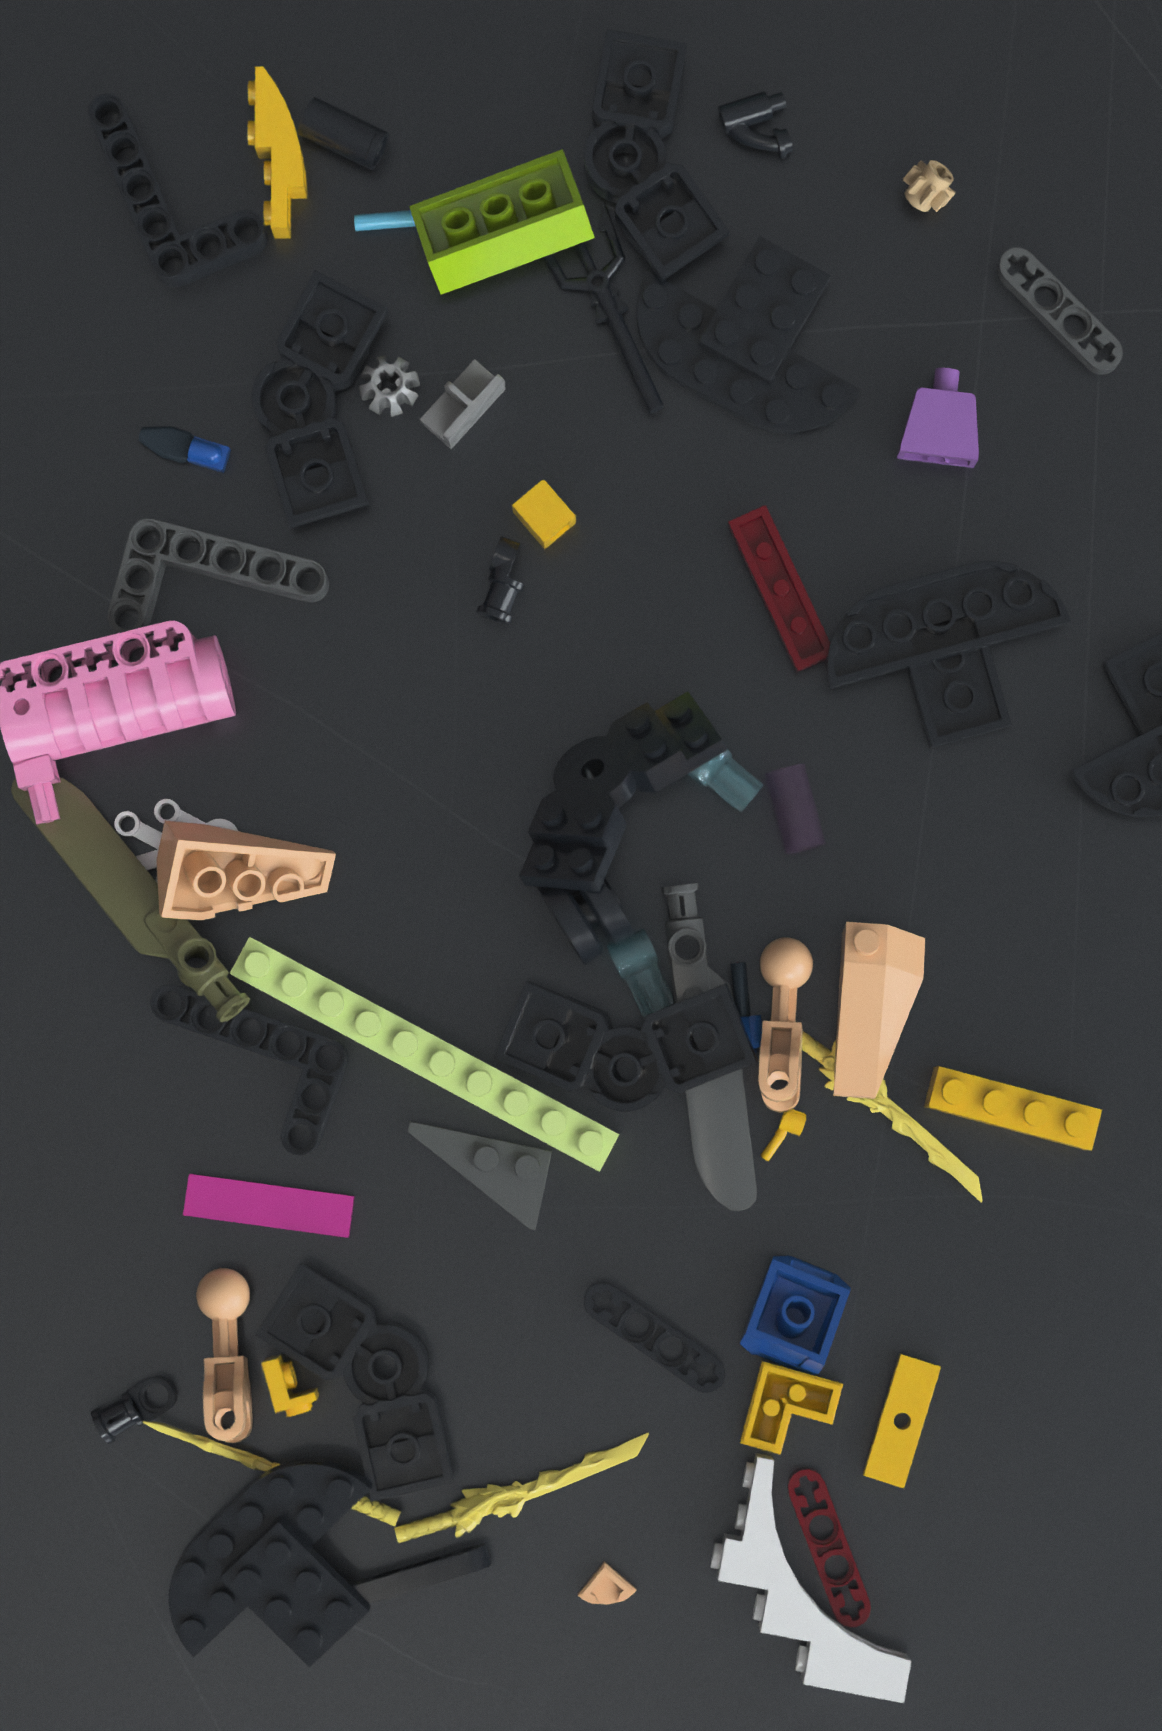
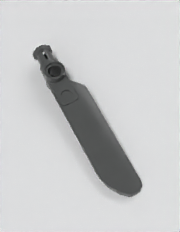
M698 883L661 887L662 894H665L667 897L669 920L665 922L675 1003L726 983L733 997L730 984L708 967L704 921L702 917L698 916L695 891L699 889ZM680 896H683L684 900V916L681 915L679 900ZM684 935H691L699 942L697 955L690 959L681 958L675 950L677 940ZM740 1069L686 1091L695 1165L706 1188L719 1203L730 1211H741L750 1208L756 1202L757 1197L743 1072Z

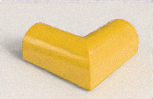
M761 1361L740 1443L781 1455L791 1414L833 1425L843 1383Z

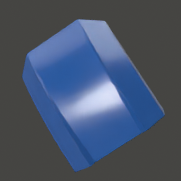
M773 1256L739 1344L752 1355H758L793 1370L818 1375L825 1365L851 1287L837 1274L792 1256Z

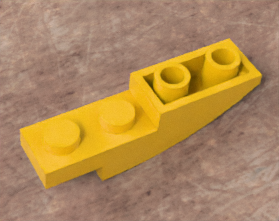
M255 67V81H248L249 106H255V120H248L247 134L248 145L255 146L258 158L271 159L264 161V184L271 185V201H264L263 206L264 225L271 226L275 239H291V199H307V182L303 154L294 122L278 87L264 67Z

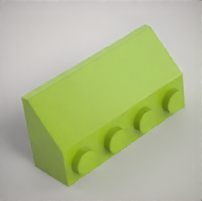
M563 149L409 206L427 262L441 295L595 238Z

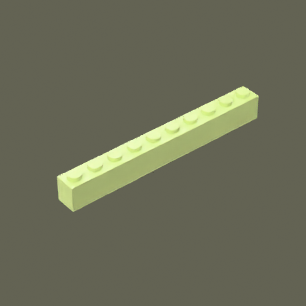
M251 937L248 938L229 973L599 1172L619 1136L618 1133Z

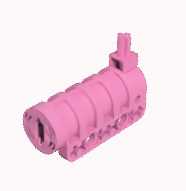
M165 621L0 663V681L2 680L0 686V729L8 755L13 763L18 788L23 791L28 790L37 825L60 819L52 785L60 783L55 760L236 716L231 683L216 635L197 639L185 625L177 621ZM182 638L183 641L178 643L179 650L172 651L176 647V640ZM162 642V646L155 647L156 643ZM137 648H144L143 656L136 662H130L131 653ZM102 658L103 661L96 662L97 659ZM82 662L81 666H75L76 663ZM112 663H118L117 667L111 668ZM62 667L61 677L54 682H50L51 673L55 669ZM94 667L97 668V670H95V671H93V672H91V670H90V669H92V668H94ZM31 683H36L35 687L30 688Z

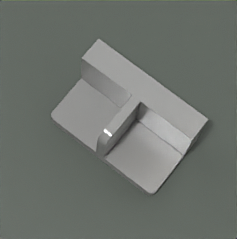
M474 359L453 383L448 381L444 385L445 392L421 417L420 422L452 449L506 390L505 380L499 374L493 376Z

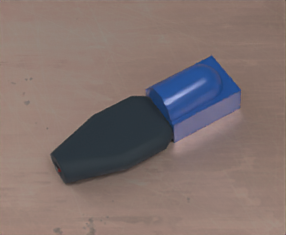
M172 426L142 427L138 439L140 443L162 458L179 463L188 461L189 463L222 473L225 471L231 452L228 446L194 437L191 432Z
M746 962L731 963L735 1005L754 1052L757 1053V1048L761 1045L762 1018L761 1015L750 1016Z

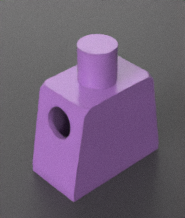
M936 368L933 389L917 388L896 459L974 468L979 457L976 397L972 393L957 392L960 371L952 368Z

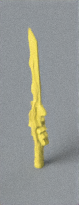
M803 1031L802 1050L823 1065L819 1067V1071L830 1079L824 1086L833 1090L836 1040L833 1042L832 1051H830ZM884 1079L875 1099L847 1097L848 1101L860 1102L870 1107L872 1113L881 1112L892 1121L891 1129L911 1137L928 1152V1161L954 1176L982 1203L979 1177L923 1126L887 1097V1086Z
M143 1421L144 1424L161 1433L192 1443L204 1451L239 1461L253 1470L267 1472L280 1465L279 1463H271V1461L250 1452L229 1447L204 1436L195 1435L165 1423ZM366 1496L361 1498L351 1508L394 1527L401 1514L400 1510L378 1501L371 1502L370 1498L368 1499Z
M649 1433L636 1437L615 1448L586 1453L582 1462L563 1470L539 1472L537 1480L524 1485L515 1481L511 1486L500 1487L487 1484V1488L462 1489L461 1492L465 1498L450 1504L455 1509L446 1511L447 1513L444 1512L432 1517L423 1518L420 1521L410 1522V1524L394 1527L398 1543L406 1542L455 1526V1537L459 1538L466 1532L470 1533L473 1531L476 1525L480 1524L482 1517L493 1513L499 1518L506 1514H511L513 1518L517 1517L525 1501L570 1485L637 1457Z

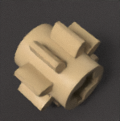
M931 160L927 165L920 161L903 178V181L910 185L904 192L905 197L912 206L920 211L927 212L931 207L938 211L955 194V191L949 187L954 180L953 175L948 168L938 161Z

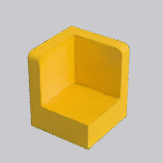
M541 480L512 505L515 516L544 549L576 524L575 514L545 480Z

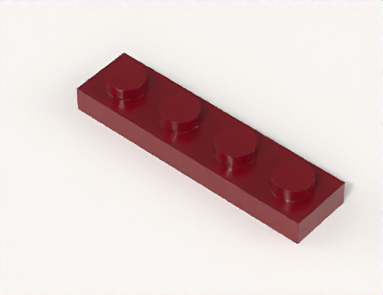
M766 505L729 521L728 527L796 672L826 660L830 641Z

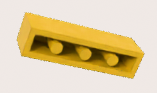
M936 1066L933 1069L924 1103L925 1108L1091 1151L1102 1110L941 1066Z

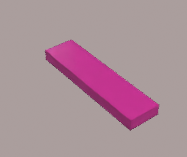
M189 1174L183 1215L349 1238L355 1196Z

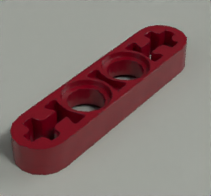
M798 1468L792 1472L787 1482L788 1494L835 1617L844 1626L858 1627L865 1623L870 1616L871 1605L823 1478L813 1468ZM806 1476L809 1481L817 1480L818 1486L812 1489V1493L817 1504L825 1499L826 1507H815L802 1515L801 1508L809 1507L805 1495L803 1493L796 1494L794 1488L800 1486V1477ZM818 1515L827 1516L833 1522L831 1534L823 1539L815 1538L809 1530L811 1520ZM833 1555L843 1556L848 1561V1570L841 1578H831L825 1573V1562ZM855 1579L857 1585L848 1586L852 1598L855 1601L862 1600L863 1605L857 1608L859 1615L851 1618L848 1612H840V1608L845 1606L841 1590L832 1594L831 1588L845 1586Z

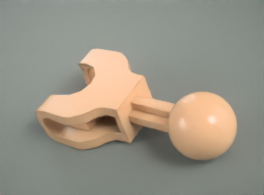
M789 937L779 938L769 943L760 957L761 974L765 981L772 986L771 1021H763L758 1083L764 1104L772 1111L779 1113L792 1110L800 1099L803 1028L802 1023L796 1022L797 989L807 982L813 970V958L809 949L801 941ZM776 1080L788 1082L784 1089L775 1090L771 1088V1085Z
M218 1268L210 1271L201 1279L196 1292V1299L200 1310L212 1320L213 1358H204V1424L207 1432L213 1438L227 1443H238L250 1435L253 1426L248 1358L239 1356L237 1318L248 1307L250 1288L246 1279L239 1272L229 1268ZM233 1411L235 1423L231 1428L225 1430L222 1424L223 1416L226 1412Z

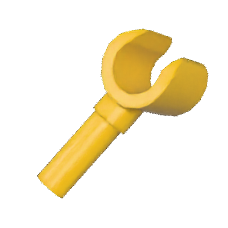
M794 1109L784 1112L775 1135L760 1156L769 1161L785 1139L787 1132L800 1136L806 1122V1114Z

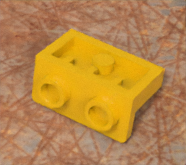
M282 1353L265 1358L262 1362V1367L275 1413L285 1410L286 1416L291 1417L310 1411L311 1407H313L312 1402L317 1401L319 1397L318 1388L314 1387L293 1394L292 1389L296 1388L298 1381L292 1361L284 1362Z

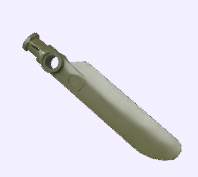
M15 778L12 783L11 793L16 803L132 947L141 954L170 959L177 968L178 977L181 982L193 988L198 996L204 995L216 1009V1017L220 1022L228 1021L240 1013L249 1003L250 998L246 993H240L227 978L229 972L216 957V950L213 944L207 939L202 938L187 919L164 918L160 916L158 883L89 798L66 779L60 778V783L52 784L60 819L37 825L28 790L23 791L19 789ZM199 957L204 959L207 964L201 968H192L186 962L191 958Z

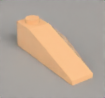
M165 821L157 854L159 914L164 918L205 920L214 918L215 913L238 909L239 912L253 909L252 905L277 900L281 903L325 893L328 890L336 853L332 850L206 824Z
M846 922L841 941L833 1096L876 1098L923 980L924 937L886 924Z

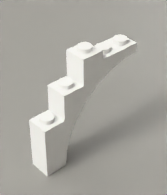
M755 1453L754 1463L746 1462L742 1487L749 1488L746 1505H738L735 1519V1529L741 1530V1536L724 1533L722 1544L714 1543L710 1568L717 1569L718 1581L765 1589L764 1595H756L753 1610V1619L759 1620L761 1633L807 1641L806 1646L799 1645L795 1663V1671L801 1672V1679L804 1685L904 1703L911 1666V1659L908 1654L875 1645L845 1629L824 1612L798 1582L784 1556L775 1528L771 1495L774 1459L769 1455Z

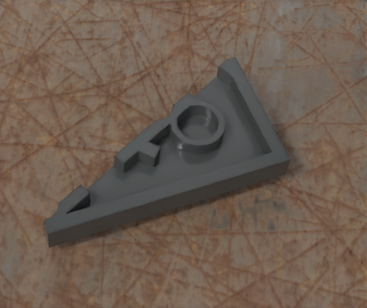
M409 1121L407 1132L527 1228L536 1231L552 1151Z

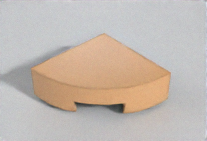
M604 1561L577 1593V1596L591 1604L608 1605L628 1599L637 1591V1588Z

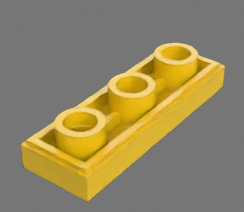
M899 1353L863 1471L864 1476L901 1488L905 1487L941 1366ZM899 1413H906L908 1415V1423L904 1427H897L894 1424V1418Z

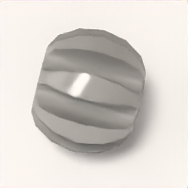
M388 355L377 357L375 359L379 365L378 368L373 369L366 365L360 375L362 379L368 381V383L358 387L361 400L373 399L369 409L379 415L387 407L391 408V417L403 414L400 404L407 403L412 407L419 396L416 392L409 390L420 385L418 374L416 371L405 373L410 363L400 357L393 364L388 363ZM386 380L391 384L396 383L397 389L393 392L388 388L383 389L382 383Z

